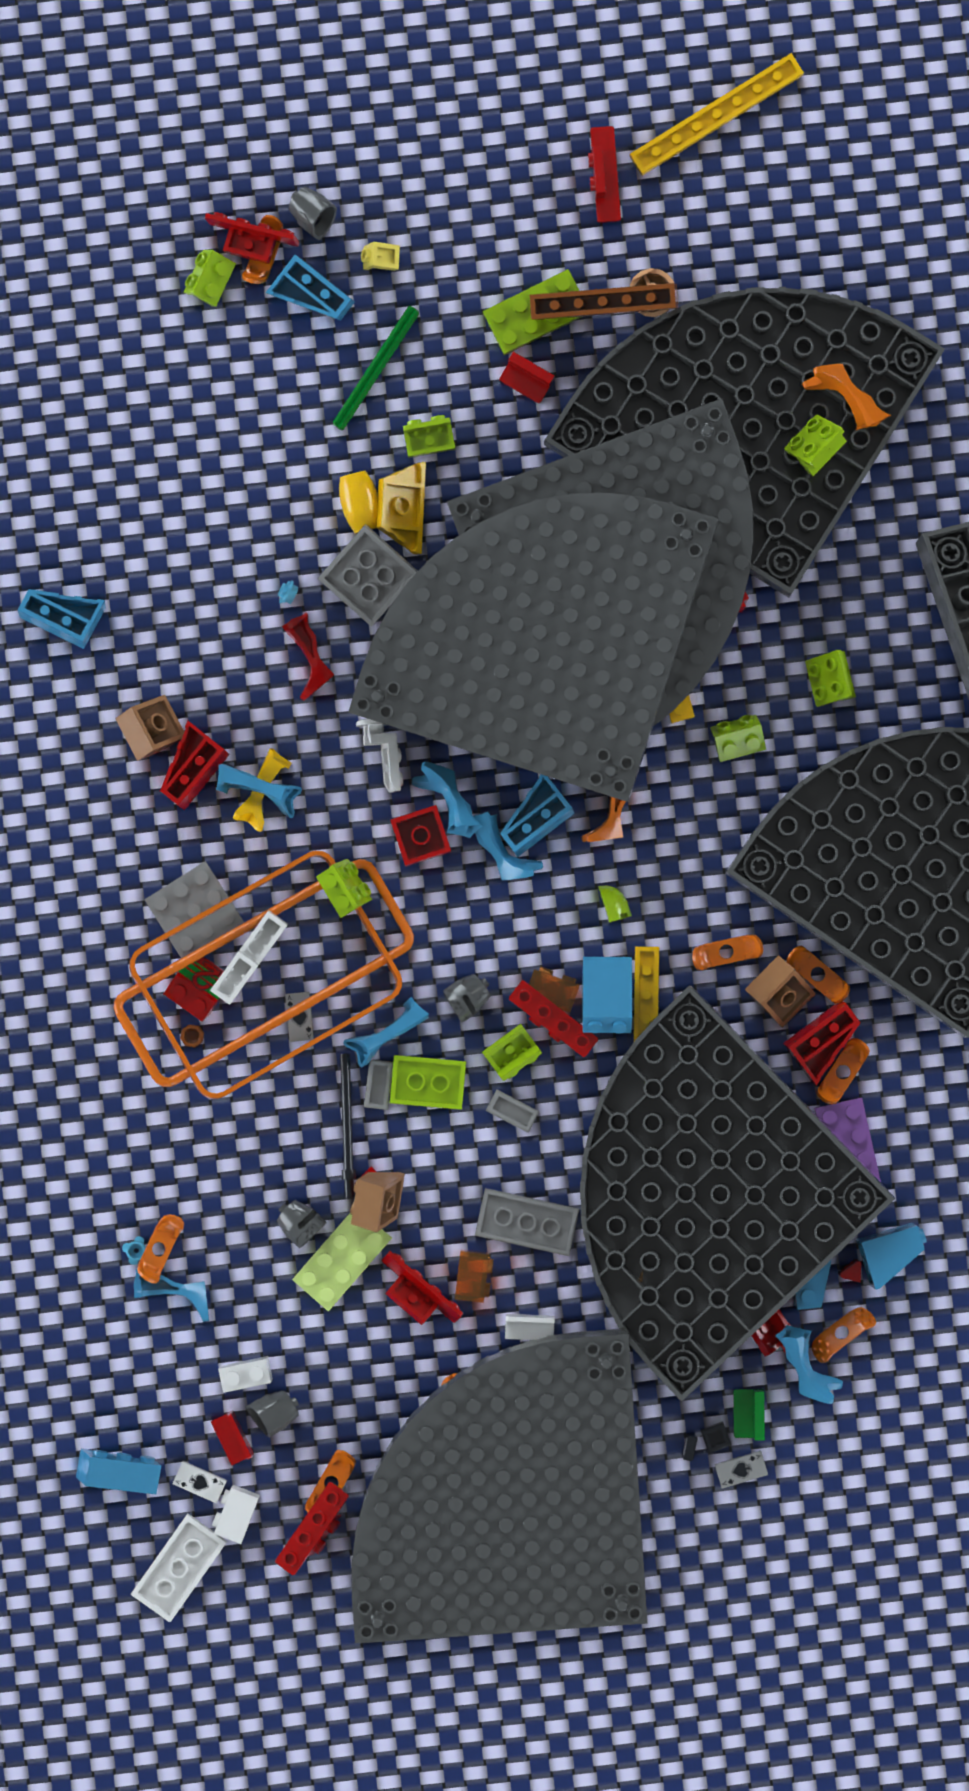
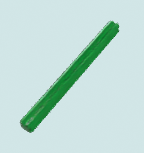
M407 307L334 419L333 425L339 430L345 429L415 322L419 311L414 307Z

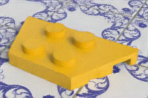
M418 462L379 479L376 528L415 555L422 554L426 462Z

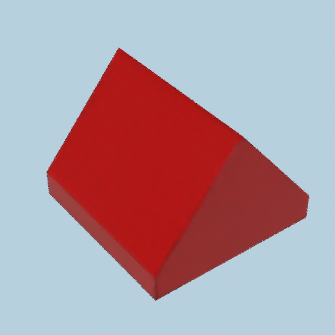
M854 1259L839 1270L837 1274L841 1278L861 1282V1262L858 1259Z

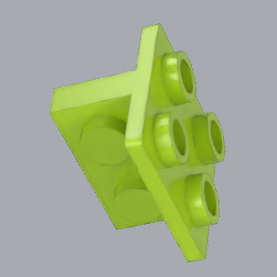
M817 414L790 440L784 449L787 453L796 457L805 470L814 476L847 441L842 435L844 433L842 427Z
M835 650L805 661L817 707L856 698L845 651Z
M348 859L331 865L329 869L316 876L340 918L372 900L370 888L366 883H362L358 876L359 872L356 865Z

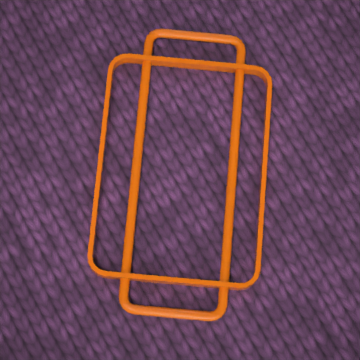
M315 850L309 852L143 945L133 953L129 969L136 984L124 990L116 997L114 1012L152 1079L158 1085L171 1087L191 1077L197 1090L203 1096L209 1099L225 1097L386 1004L399 994L402 988V978L393 960L411 949L414 943V934L379 872L371 862L364 859L352 861L357 869H364L368 872L404 934V942L387 952L361 906L358 907L355 911L379 950L380 957L192 1065L187 1060L147 989L252 930L259 924L268 910L278 915L323 889L318 881L144 980H141L136 971V958L141 953L310 858H322L329 866L335 864V860L324 851ZM387 964L396 982L393 993L223 1092L211 1093L201 1084L196 1075L199 1071ZM139 993L143 994L185 1069L171 1077L162 1076L124 1011V1003Z

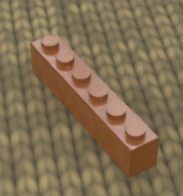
M669 283L530 295L531 319L544 320L678 309L677 284Z

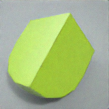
M608 885L598 886L609 923L632 916L628 902L622 892Z

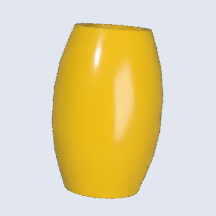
M366 470L340 477V503L351 529L355 534L365 524L371 529H375L377 526L378 492Z

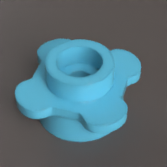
M291 580L287 584H282L278 592L280 597L279 603L286 602L291 604L298 591V586L293 585L294 581Z
M138 1236L133 1242L125 1243L122 1247L123 1252L129 1258V1263L132 1265L138 1264L145 1251L146 1246L143 1237ZM135 1248L139 1249L138 1253L134 1252Z

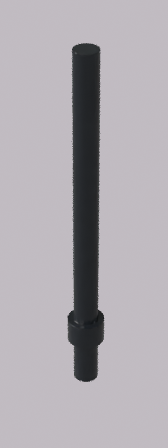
M340 1054L344 1170H341L342 1180H344L345 1199H354L356 1169H353L350 1054Z

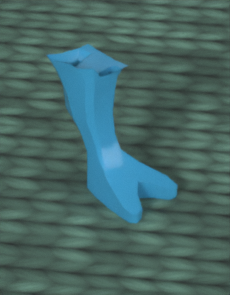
M422 762L421 770L425 775L413 777L412 785L417 788L441 793L448 807L449 827L446 833L470 838L483 826L474 818L471 806L457 790L455 772L441 765Z
M219 764L216 790L226 794L231 788L259 792L269 797L284 815L289 818L294 817L293 800L301 794V787L269 783L247 772L225 764Z
M488 812L474 816L477 822L483 826L475 832L478 843L490 852L495 859L502 881L534 876V871L543 868L542 861L519 859L507 852L500 837L497 814L490 815Z
M410 997L403 1004L405 1008L404 1013L387 1028L375 1034L345 1039L343 1043L347 1048L357 1053L358 1065L362 1068L371 1061L384 1043L427 1020L429 1013L423 1010Z
M136 1269L134 1298L162 1294L185 1296L194 1305L202 1321H209L205 1281L180 1284L160 1275L159 1282L153 1284L144 1280Z
M787 1325L775 1336L785 1347L786 1358L797 1371L799 1393L823 1403L833 1404L834 1395L831 1393V1390L841 1389L843 1381L813 1371L808 1354L809 1337L812 1331Z

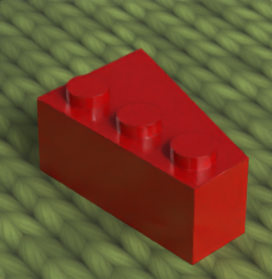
M188 720L181 742L179 741L178 750L173 763L170 764L160 790L183 810L189 806L219 769V764H223L230 755Z
M842 1001L833 1005L783 1044L809 1080L817 1086L826 1069L834 1062L833 1059L841 1048L846 1045L861 1022L847 1003Z

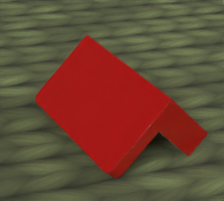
M513 352L499 381L540 404L552 385L555 375Z
M233 1410L211 1421L231 1466L244 1459L253 1457V1450Z

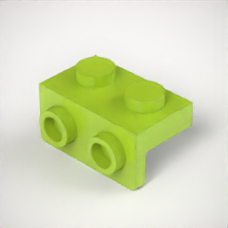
M203 250L196 257V266L193 273L185 281L186 288L184 293L193 295L207 304L216 307L236 263L214 250Z
M445 415L431 417V421L421 422L420 419L407 422V425L403 426L408 458L455 450L450 418H445Z
M744 715L738 720L723 721L716 724V726L710 727L720 762L767 750L762 726L757 715Z
M519 1024L482 1051L503 1081L513 1078L520 1069L527 1064L535 1062L538 1056L542 1054L522 1024Z

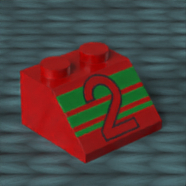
M202 957L179 970L163 994L203 1022L221 999L210 990L224 970L206 957Z

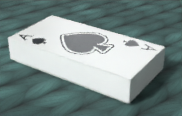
M182 1461L173 1484L217 1504L227 1480Z

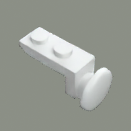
M367 718L356 722V727H363L364 746L381 745L385 787L389 793L401 791L403 775L399 772L401 750L397 744V733H384V726L386 724Z

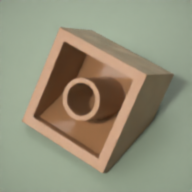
M165 695L135 705L115 718L137 761L152 756L181 741L184 730Z
M779 955L745 989L753 1000L782 1028L816 994L799 973Z
M368 1172L357 1179L354 1185L355 1200L350 1210L352 1215L351 1224L378 1232L395 1221L399 1214L405 1174L401 1172Z

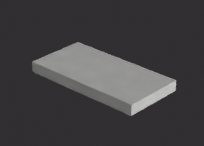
M485 1188L475 1236L569 1256L579 1208Z

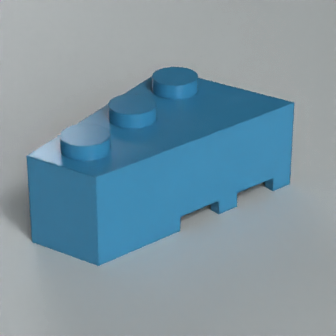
M297 255L292 257L266 291L271 296L340 321L355 303L354 300Z
M29 589L18 608L19 618L84 649L104 613L106 605L105 600L101 599L92 600L80 596L72 597L59 595V593Z
M541 774L500 834L514 854L519 857L575 813L548 776Z
M831 1260L793 1296L794 1308L802 1310L822 1307Z
M81 1448L76 1478L88 1487L156 1495L161 1465L155 1461L154 1457L150 1456L134 1458L126 1453L111 1454L102 1450Z

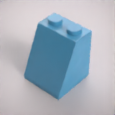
M583 957V1033H631L632 957Z
M909 1223L856 1239L870 1286L875 1290L880 1289L925 1250L923 1243L927 1241L923 1229H920V1227L913 1223Z

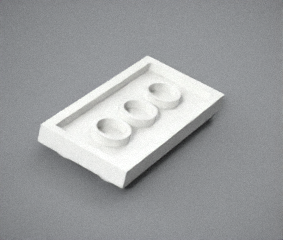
M187 1513L131 1595L168 1622H171L227 1541L221 1536L215 1535L214 1531Z

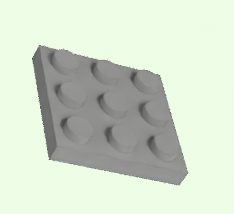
M365 524L317 579L372 627L391 606L418 570Z
M205 861L144 900L164 932L167 933L229 897ZM230 903L171 936L169 940L179 956L183 958L243 924L244 921L233 903Z

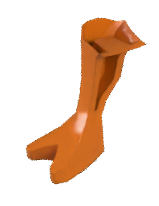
M843 364L815 367L813 369L815 376L802 383L805 390L829 389L838 391L846 399L852 410L857 424L856 430L877 426L884 419L891 416L877 407L870 395L861 391L852 383Z
M610 796L608 818L601 826L582 835V842L623 838L620 816L626 801Z

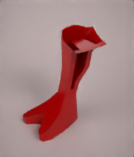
M307 613L291 619L282 626L286 633L300 647L311 666L310 677L300 695L303 701L334 676V673L319 657L316 635L309 627Z

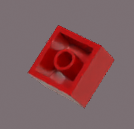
M437 805L390 820L406 867L451 853Z

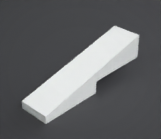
M268 910L210 991L230 1005L288 924Z

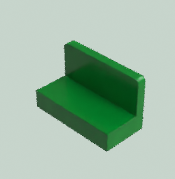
M734 1389V1437L754 1438L755 1441H765L764 1390Z

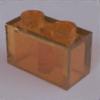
M541 966L539 971L534 969L529 984L563 1011L570 1013L580 986L575 984L577 979L563 975L562 979L552 976L554 971Z
M460 1250L455 1292L456 1300L484 1303V1297H489L491 1283H486L487 1273H492L494 1259L489 1258L488 1252Z

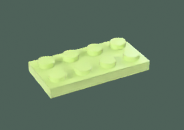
M350 1213L292 1279L327 1311L335 1305L392 1239L383 1229L374 1232L352 1225V1215Z

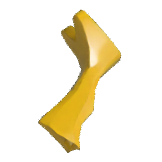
M269 748L257 778L271 783L281 768L286 767L289 769L292 763L279 755L273 748ZM252 791L249 798L235 811L232 818L237 821H246L255 830L262 832L264 827L262 812L264 794Z

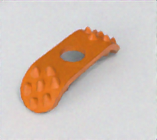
M265 215L260 223L271 226L273 230L280 231L283 229L282 222L275 216ZM276 242L269 264L249 259L248 265L242 273L244 281L251 284H261L268 279L280 242Z
M753 934L702 944L693 950V964L697 970H704L737 961L759 958L763 954V944L760 938ZM723 945H730L733 948L731 957L723 958L720 956L719 950Z
M801 945L789 953L787 963L830 1001L836 1004L846 999L850 992L849 984L809 950ZM821 967L825 971V977L821 981L812 979L811 971L813 968Z
M852 1038L848 1041L818 1087L816 1093L819 1099L831 1105L836 1104L841 1099L869 1055L870 1050L866 1043L857 1038ZM841 1065H846L850 1069V1075L846 1079H840L836 1075V1070Z
M171 1214L165 1215L156 1225L138 1264V1273L144 1280L153 1284L159 1282L162 1269L175 1241L184 1229V1221L180 1217ZM157 1242L162 1243L165 1248L164 1254L159 1257L155 1256L152 1251L153 1245Z
M865 1308L853 1309L815 1338L812 1343L813 1355L820 1363L828 1362L837 1351L858 1335L874 1327L876 1324L875 1317ZM844 1326L848 1328L849 1334L846 1338L838 1339L835 1336V1331L838 1327Z
M343 1450L335 1451L305 1504L307 1513L325 1489V1480L328 1476L336 1477L339 1482L338 1487L343 1489L356 1465L352 1455Z

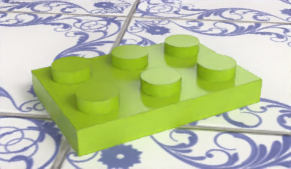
M394 1055L390 1103L462 1110L466 1061Z

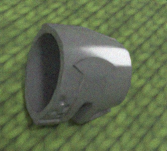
M305 186L292 194L289 204V211L296 219L297 224L318 240H321L329 231L336 217V206L322 194ZM319 219V223L314 227L316 220Z
M475 974L459 979L443 990L445 998L462 1023L478 1013L491 997L487 989L489 986L485 978L480 979Z
M297 1200L288 1205L284 1203L279 1208L281 1213L276 1221L286 1237L299 1249L327 1223L312 1207H308Z
M284 1390L266 1394L245 1406L253 1421L267 1437H271L284 1430L299 1416V1412L296 1409L299 1405L295 1397L290 1398Z

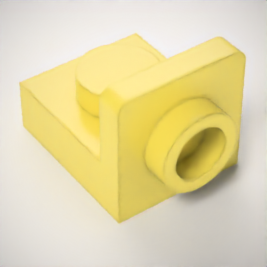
M374 241L365 245L361 252L363 269L398 270L400 245Z

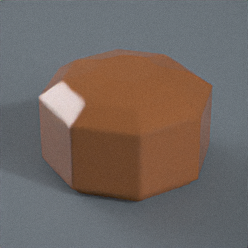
M189 1024L182 1029L180 1039L185 1046L196 1048L203 1043L204 1032L200 1026Z

